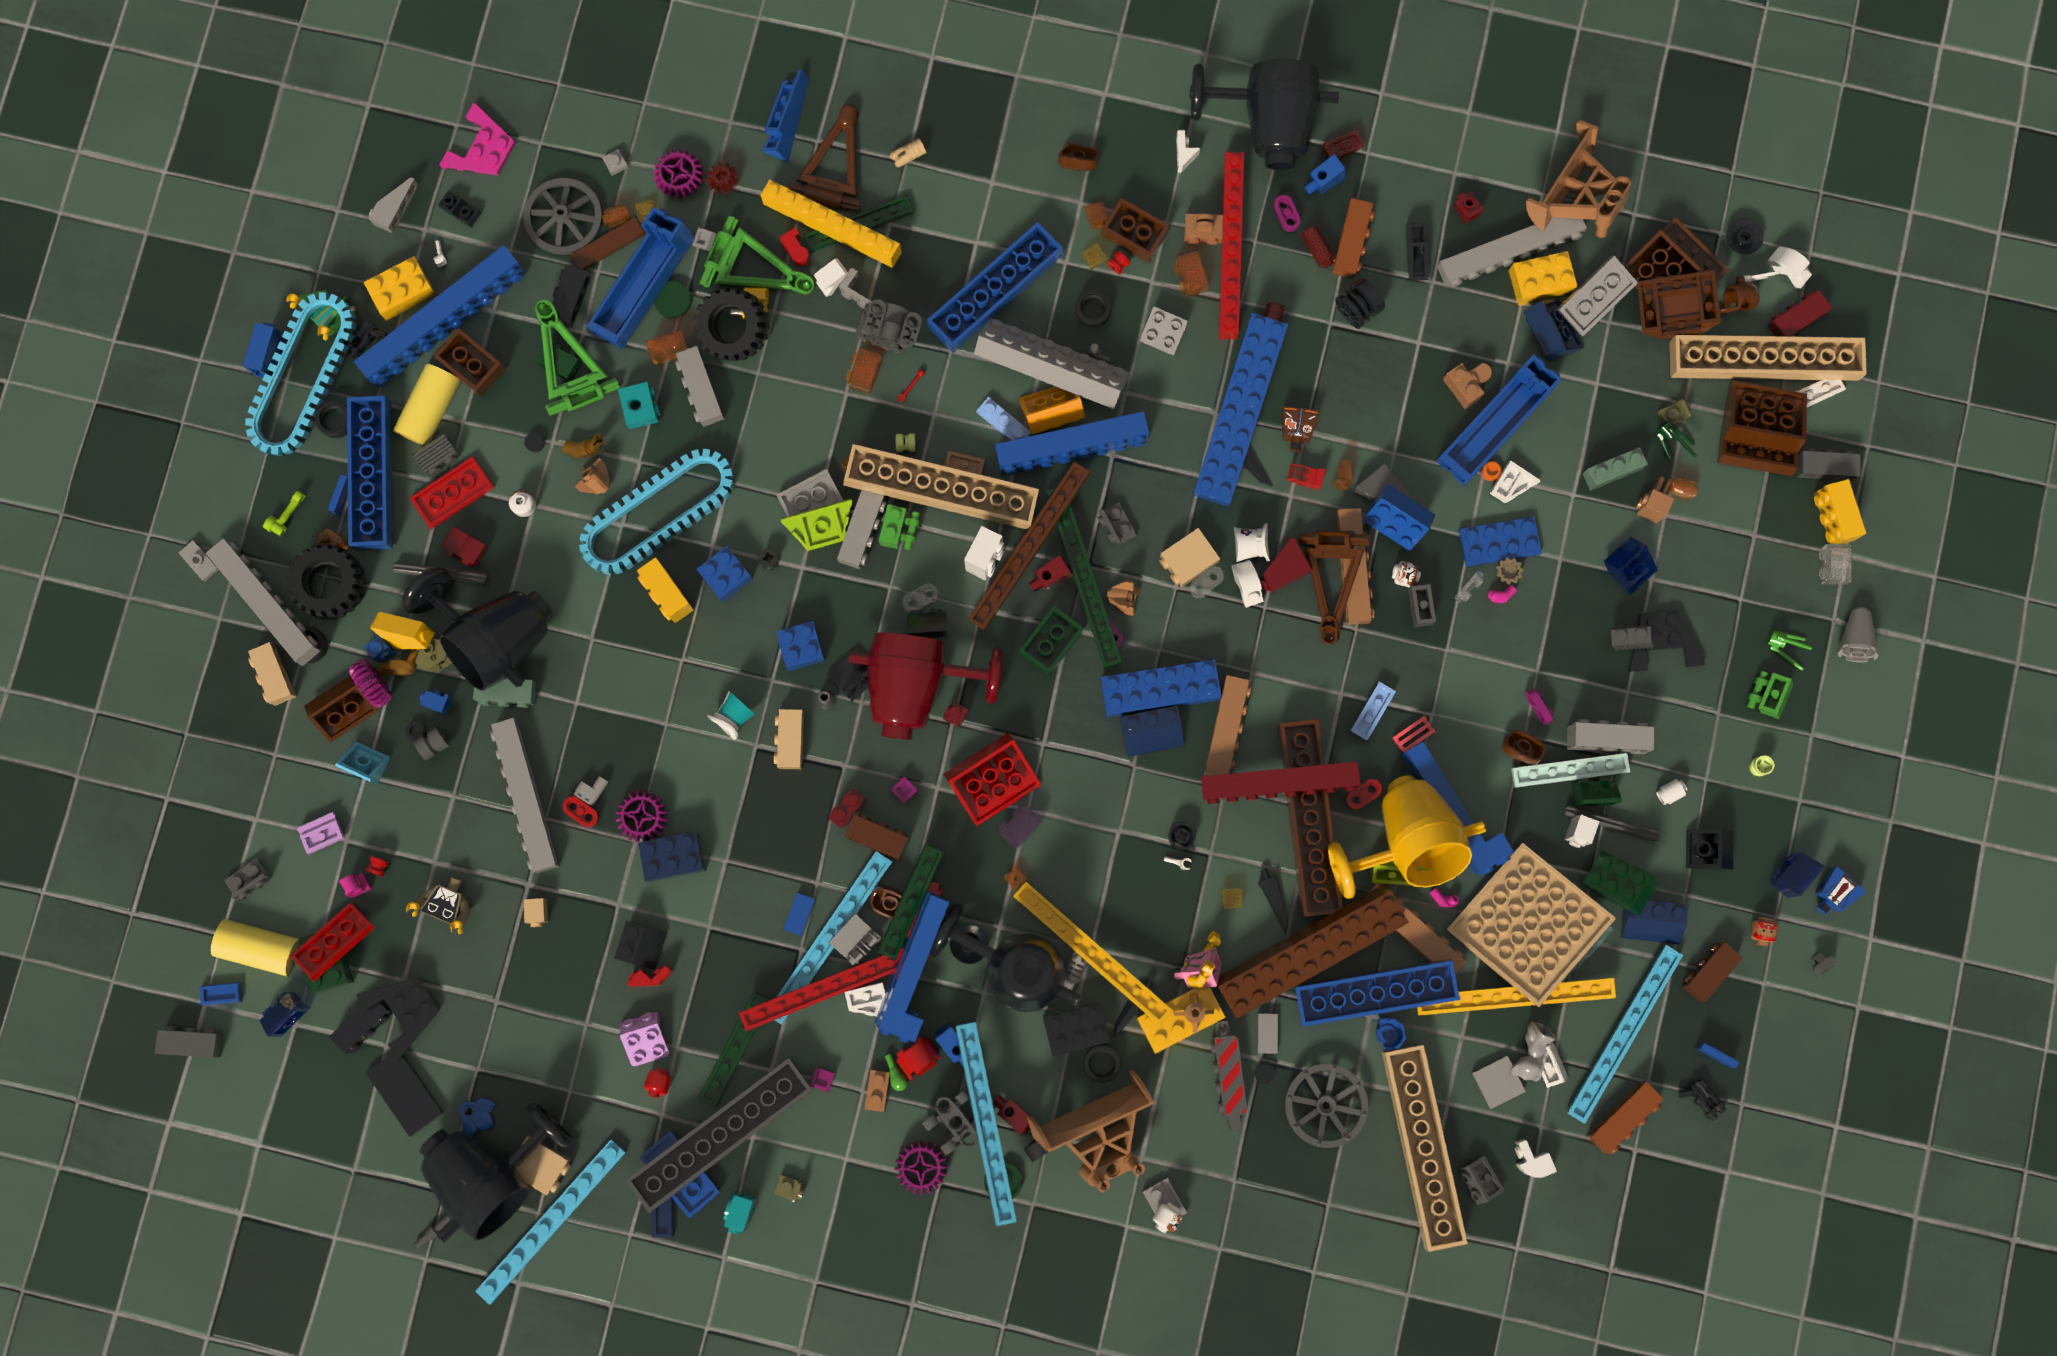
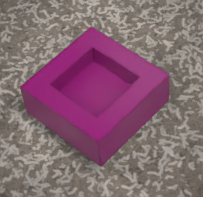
M905 777L891 789L903 804L918 792Z
M816 1067L810 1086L829 1092L835 1073Z

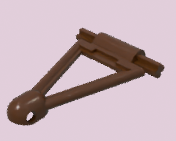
M846 103L842 106L837 122L797 178V182L807 186L789 182L788 189L826 207L838 210L841 207L854 211L860 210L861 200L844 196L857 197L855 126L858 120V109L854 104ZM841 131L846 132L847 184L811 175Z
M1317 530L1315 533H1300V537H1298L1299 544L1316 546V548H1305L1308 563L1312 569L1311 576L1322 619L1320 623V637L1326 644H1335L1340 638V622L1365 550L1354 549L1355 545L1370 546L1372 542L1371 534H1355L1354 531ZM1317 558L1351 559L1333 616L1330 615Z

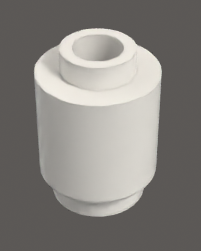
M1674 779L1660 787L1656 794L1663 805H1670L1686 796L1685 791H1687V787L1682 780Z

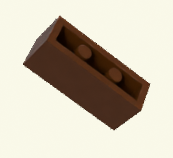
M1725 942L1713 944L1709 949L1710 954L1706 958L1703 957L1696 966L1698 968L1694 973L1690 972L1684 978L1685 983L1682 987L1699 1002H1706L1743 958Z

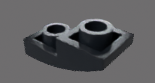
M449 190L438 204L441 209L471 228L482 213L479 209L465 202L461 197Z

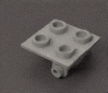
M1153 306L1139 341L1174 356L1188 321Z
M854 914L832 937L829 943L853 966H856L882 938L859 916Z

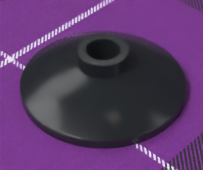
M1741 218L1735 220L1728 227L1726 241L1734 252L1749 255L1756 252L1762 246L1764 233L1757 222ZM1743 236L1745 241H1742L1740 237Z
M964 925L958 928V930L989 946L987 935L981 928L974 925ZM950 939L951 953L959 962L974 964L984 958L980 954Z

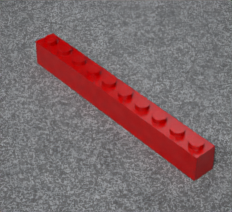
M1225 152L1223 164V236L1220 261L1218 339L1237 340L1239 334L1244 153Z

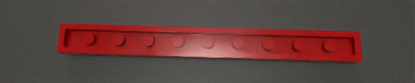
M904 947L901 948L896 960L886 955H881L739 1012L745 1030H751L893 973Z

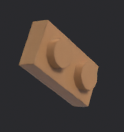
M948 451L945 466L982 475L985 459Z
M870 1070L864 1109L879 1112L885 1111L890 1077L889 1072Z

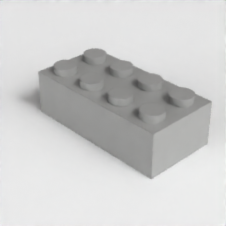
M1579 719L1578 722H1573L1572 725L1567 727V750L1646 754L1654 750V727H1649L1648 723L1629 725V722H1617V724H1609V721L1603 720L1597 721V723H1590V720Z

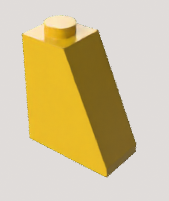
M384 612L377 613L370 627L394 649H427L435 634L423 622Z

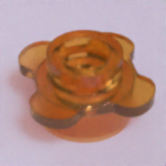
M1014 867L1012 872L1004 876V880L1009 882L1012 890H1017L1022 883L1027 882V877L1020 872L1021 869L1019 867Z

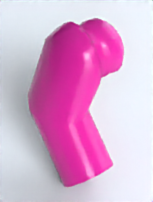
M1509 585L1504 591L1492 589L1488 592V598L1494 603H1506L1517 590L1512 585Z
M1437 887L1430 892V895L1440 907L1453 908L1459 903L1457 895H1443Z

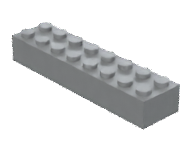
M991 318L981 331L974 351V355L1112 409H1115L1130 372L1120 367H1114L1105 361L1096 360L1087 354L1078 353L1069 347H1063L1051 340H1045L1033 333H1027L1015 326H1009L1000 320Z

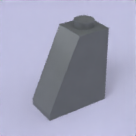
M1385 464L1356 486L1353 491L1356 495L1372 502L1384 487L1389 484L1410 499H1414Z

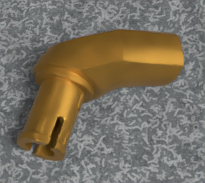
M598 433L592 439H587L580 443L566 440L562 447V452L577 459L592 457L600 452V446L604 444L605 438L603 436L599 439L602 434Z
M412 649L405 660H389L379 663L378 673L382 676L413 674L416 671L415 661L419 649Z

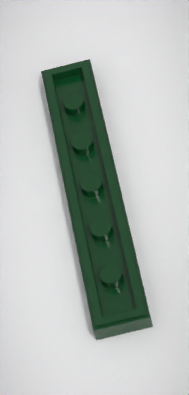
M904 195L847 218L872 230L913 214L914 210L908 195ZM818 230L803 234L810 253L839 242Z
M927 844L924 845L877 952L892 959H897L943 855V851Z
M753 992L744 1010L766 1002L769 999ZM740 1017L700 1093L699 1099L717 1107L758 1027L746 1031Z

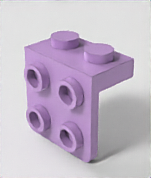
M658 1012L645 1013L641 1017L626 1019L620 1023L619 1035L632 1066H638L669 1055L668 1047L660 1029Z

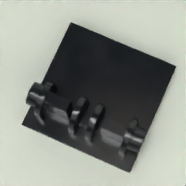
M848 654L827 674L853 702L868 688V665L848 663Z

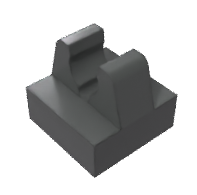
M1819 952L1812 959L1816 965L1813 972L1817 977H1820L1834 968L1837 961L1832 956L1826 958Z

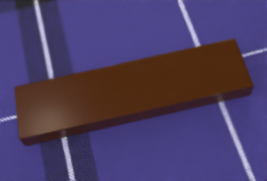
M634 217L571 254V257L578 268L586 270L644 236L645 233Z

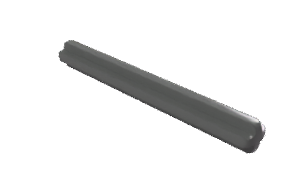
M395 562L393 571L395 573L418 576L428 569L436 567ZM444 568L451 575V580L486 584L488 581L486 573Z
M1567 805L1564 814L1567 816L1576 817L1583 815L1599 821L1601 826L1652 841H1657L1660 832L1572 805Z

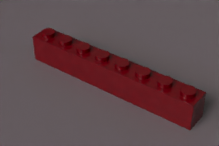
M1358 762L1201 776L1203 801H1207V804H1217L1219 800L1227 799V802H1238V798L1246 797L1247 801L1258 800V796H1266V799L1278 798L1277 794L1293 797L1297 796L1298 792H1305V795H1314L1319 790H1325V793L1337 792L1336 789L1344 788V791H1355L1356 787L1360 786Z

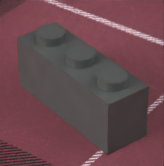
M1804 449V451L1798 454L1797 477L1833 480L1849 479L1854 481L1860 477V454H1854L1853 451L1835 453L1834 450L1816 452L1815 449Z
M165 1026V1030H157L155 1054L220 1057L223 1034L216 1033V1029H204V1032H197V1028L184 1027V1031H177V1027Z

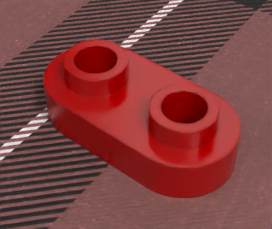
M1375 779L1367 780L1357 787L1355 791L1347 794V806L1353 810L1362 808L1381 794V784ZM1369 786L1374 787L1373 793L1368 791ZM1353 797L1358 798L1359 802L1357 804L1352 802Z
M568 797L563 802L564 812L581 825L593 827L598 823L599 815L597 811L579 798ZM576 803L577 808L572 810L571 805ZM589 814L592 815L591 821L586 820V817Z

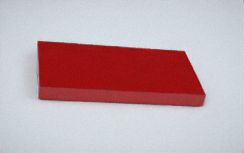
M472 456L411 496L410 500L432 530L495 487L475 457Z
M350 902L291 954L290 957L315 982L375 927Z

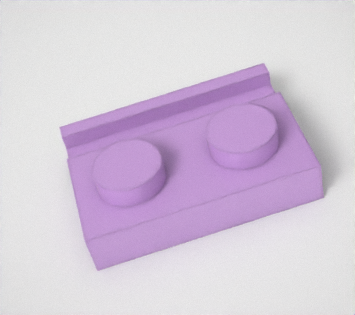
M334 812L297 828L307 854L314 853L345 839Z

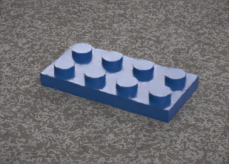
M1535 517L1459 529L1466 567L1495 563L1501 560L1505 561L1507 557L1512 560L1513 558L1518 559L1542 554Z
M669 1131L640 1156L641 1160L647 1165L679 1141V1139L672 1131ZM704 1172L672 1196V1198L690 1219L721 1191Z

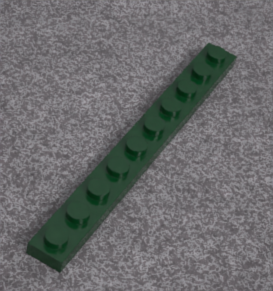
M1056 488L1046 491L1048 498L1051 497ZM1070 504L1058 521L1057 526L1103 667L1106 669L1121 664L1122 660Z

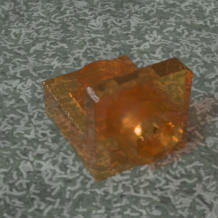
M1103 202L1084 206L1090 230L1094 228L1096 230L1102 229L1108 220Z
M1350 459L1342 460L1340 466H1338V475L1342 479L1333 480L1332 488L1344 490L1352 485L1353 478Z
M329 528L322 530L316 541L320 546L330 543L333 546H341L346 550L349 547L347 540Z

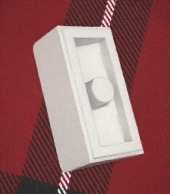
M1552 1042L1547 1045L1544 1054L1539 1058L1544 1066L1542 1077L1547 1088L1568 1080V1075Z

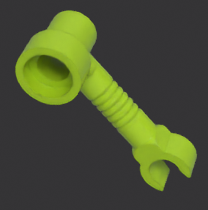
M297 490L280 518L277 519L272 515L269 516L264 522L263 528L269 532H274L280 537L283 536L287 530L284 524L306 496Z

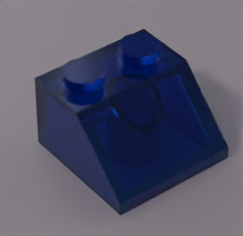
M1633 537L1627 539L1603 561L1609 574L1630 595L1658 571L1647 545Z
M1801 852L1792 853L1785 859L1784 862L1786 864L1782 869L1778 868L1772 874L1773 879L1770 883L1787 898L1801 896L1825 866Z
M284 992L277 998L278 1002L273 1007L270 1006L263 1012V1017L259 1021L268 1037H282L310 1009L295 992Z

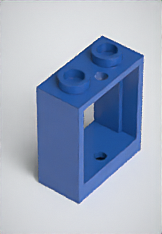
M263 322V324L255 323L243 363L247 370L261 378L265 374L273 375L274 372L267 368L270 363L277 366L278 361L272 359L275 352L281 355L282 350L277 347L279 342L285 343L286 340L282 337L283 335L280 330L275 329L273 324Z

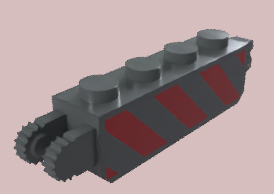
M1218 1021L1215 1023V1037L1210 1042L1211 1053H1215L1216 1061H1213V1071L1218 1074L1215 1088L1216 1093H1220L1221 1101H1218V1111L1223 1114V1117H1227L1230 1130L1236 1132L1241 1128L1240 1115H1244L1247 1112L1239 1040L1236 1036L1231 1035L1228 1021Z

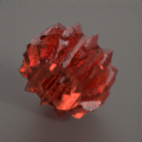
M721 162L718 163V167L712 165L713 171H707L709 177L706 178L707 183L710 184V189H715L717 194L722 190L723 194L726 195L727 189L733 192L732 186H737L738 184L736 181L738 174L735 173V168L730 167L727 162L724 166H722Z

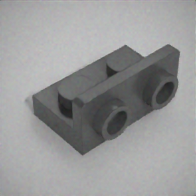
M1119 502L1105 510H1099L1097 518L1101 526L1106 527L1108 531L1106 535L1111 544L1114 543L1117 547L1137 536Z
M256 858L224 881L233 893L231 895L233 899L244 900L251 895V891L264 887L268 883L267 880L272 877L261 860Z
M1485 1155L1480 1156L1469 1165L1458 1169L1462 1181L1466 1184L1471 1197L1478 1205L1491 1201L1505 1191Z

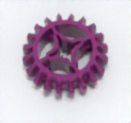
M679 148L677 153H674L671 149L670 155L664 152L665 158L658 157L660 163H655L654 166L657 170H653V174L656 176L654 181L657 183V188L659 190L662 189L661 191L664 195L668 193L670 198L674 194L676 199H679L680 195H683L686 199L687 193L693 196L692 190L698 191L699 187L697 184H702L700 178L704 177L703 172H701L703 167L699 165L700 160L698 158L695 159L693 153L689 155L687 150L682 153ZM686 164L693 168L692 175L686 171ZM678 172H681V173H682V174L679 175V176H676V175H675V174L678 173ZM665 173L671 177V184L664 180Z
M362 658L349 667V674L354 683L374 707L380 708L385 706L392 699L391 691L385 681L367 660Z
M637 790L636 797L633 793H629L630 800L623 797L625 805L618 804L622 811L615 812V814L621 815L615 821L622 822V824L617 826L619 830L624 829L622 835L625 836L629 833L628 839L632 840L635 836V842L638 843L641 837L643 842L648 840L647 836L654 840V832L660 836L661 833L658 829L666 828L661 823L668 822V819L662 818V815L668 814V811L661 810L666 807L664 803L659 804L662 799L658 797L654 800L655 793H651L648 797V791L644 790L643 795ZM641 801L637 810L629 811L633 804ZM647 801L655 807L657 816L648 813ZM644 811L643 814H645L646 816H648V817H650V818H646V817H645V818H642L641 821H640V819H639L638 817L633 816V815H641L642 812ZM627 817L635 820L636 832L630 828ZM655 821L649 830L642 832L647 822Z
M919 1140L918 1147L915 1146L914 1142H911L912 1149L905 1145L903 1148L907 1153L904 1154L900 1151L898 1155L902 1157V1160H895L896 1163L901 1164L894 1167L895 1171H901L900 1174L896 1175V1178L903 1177L899 1184L902 1186L906 1182L908 1184L905 1188L906 1191L910 1187H914L913 1194H916L917 1189H920V1195H923L924 1188H927V1192L931 1193L932 1189L930 1186L937 1190L939 1187L936 1181L941 1184L944 1182L940 1175L947 1176V1173L942 1171V1169L948 1168V1165L941 1163L946 1160V1156L939 1157L943 1151L940 1149L936 1153L934 1151L937 1147L936 1144L932 1148H928L929 1141H926L925 1146H922V1140ZM917 1151V1162L905 1165L908 1156ZM923 1151L930 1153L935 1158L937 1164L926 1162ZM920 1157L923 1166L928 1167L926 1170H923L924 1172L922 1173V1178L920 1170L912 1168L916 1165H919L918 1163L920 1162ZM937 1170L935 1178L925 1183V1173ZM905 1171L915 1172L918 1176L919 1184L911 1181Z

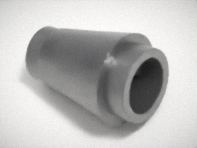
M822 691L818 694L817 704L821 709L828 710L835 705L836 698L832 692ZM827 695L828 699L826 701H822L821 698Z

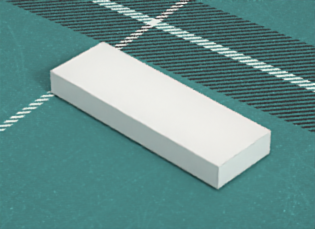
M1820 380L1796 392L1807 394V407L1846 390V387L1842 380Z

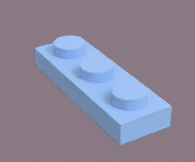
M989 397L976 410L977 414L1010 441L1031 435V432Z
M1378 682L1350 732L1368 741L1396 691Z

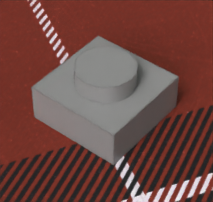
M619 149L602 157L612 176L628 168Z
M698 228L692 245L710 251L716 233Z

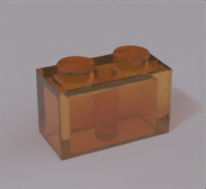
M1198 251L1176 257L1173 268L1175 274L1180 277L1179 287L1182 293L1185 292L1186 298L1207 292L1209 284Z
M682 330L645 341L654 365L676 359L675 353L689 349Z
M859 348L858 353H855L852 359V364H854L852 371L849 370L846 376L848 387L871 394L882 362L881 355Z

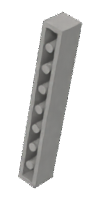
M1552 218L1544 231H1541L1536 225L1527 227L1439 262L1437 268L1445 287L1450 285L1455 287L1468 278L1473 280L1479 277L1481 273L1486 272L1488 274L1494 272L1499 266L1507 267L1517 259L1525 260L1535 252L1540 254L1547 251L1548 247L1554 245L1559 247L1565 244L1566 240H1577L1583 236L1587 227L1583 219Z
M223 538L206 552L207 556L292 659L301 666H304L320 652L316 646L318 642L311 635L308 636L305 633L307 629L302 623L296 622L293 619L295 617L294 613L289 608L285 609L283 607L284 601L277 594L273 595L271 592L273 588L266 581L263 582L260 579L262 575L256 568L252 569L249 566L250 560L244 554H239V547L233 541L229 543Z
M511 718L491 724L492 730L490 735L497 744V749H495L498 760L501 759L503 767H500L501 773L508 783L506 791L508 796L512 797L513 803L511 808L513 814H517L519 821L516 822V826L524 839L521 841L522 847L528 853L527 865L534 873L559 867L518 720Z

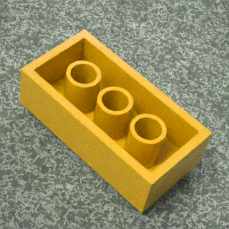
M1210 987L1193 988L1166 1002L1165 1004L1173 1012L1161 1026L1146 1014L1137 1017L1155 1054L1194 1034L1192 1023L1188 1022L1185 1016H1174V1012H1184L1185 1007L1191 1003L1190 993H1195L1196 1003L1201 1004L1204 1010H1214V1014H1205L1204 1019L1198 1023L1197 1032L1225 1018ZM1193 1009L1191 1014L1193 1017H1196L1199 1012Z

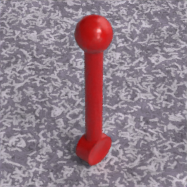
M918 370V375L915 377V379L911 382V384L908 386L905 392L898 396V400L900 402H904L906 400L905 396L912 389V387L915 385L918 379L924 376V370Z

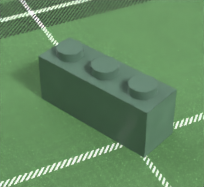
M1639 447L1588 468L1583 473V476L1591 491L1638 472L1648 464Z
M505 679L484 691L474 687L473 700L479 702V705L482 706L498 703L500 707H509L510 704H517L519 708H529V705H535L537 683L533 680H525L521 687L518 686L516 688L508 679Z

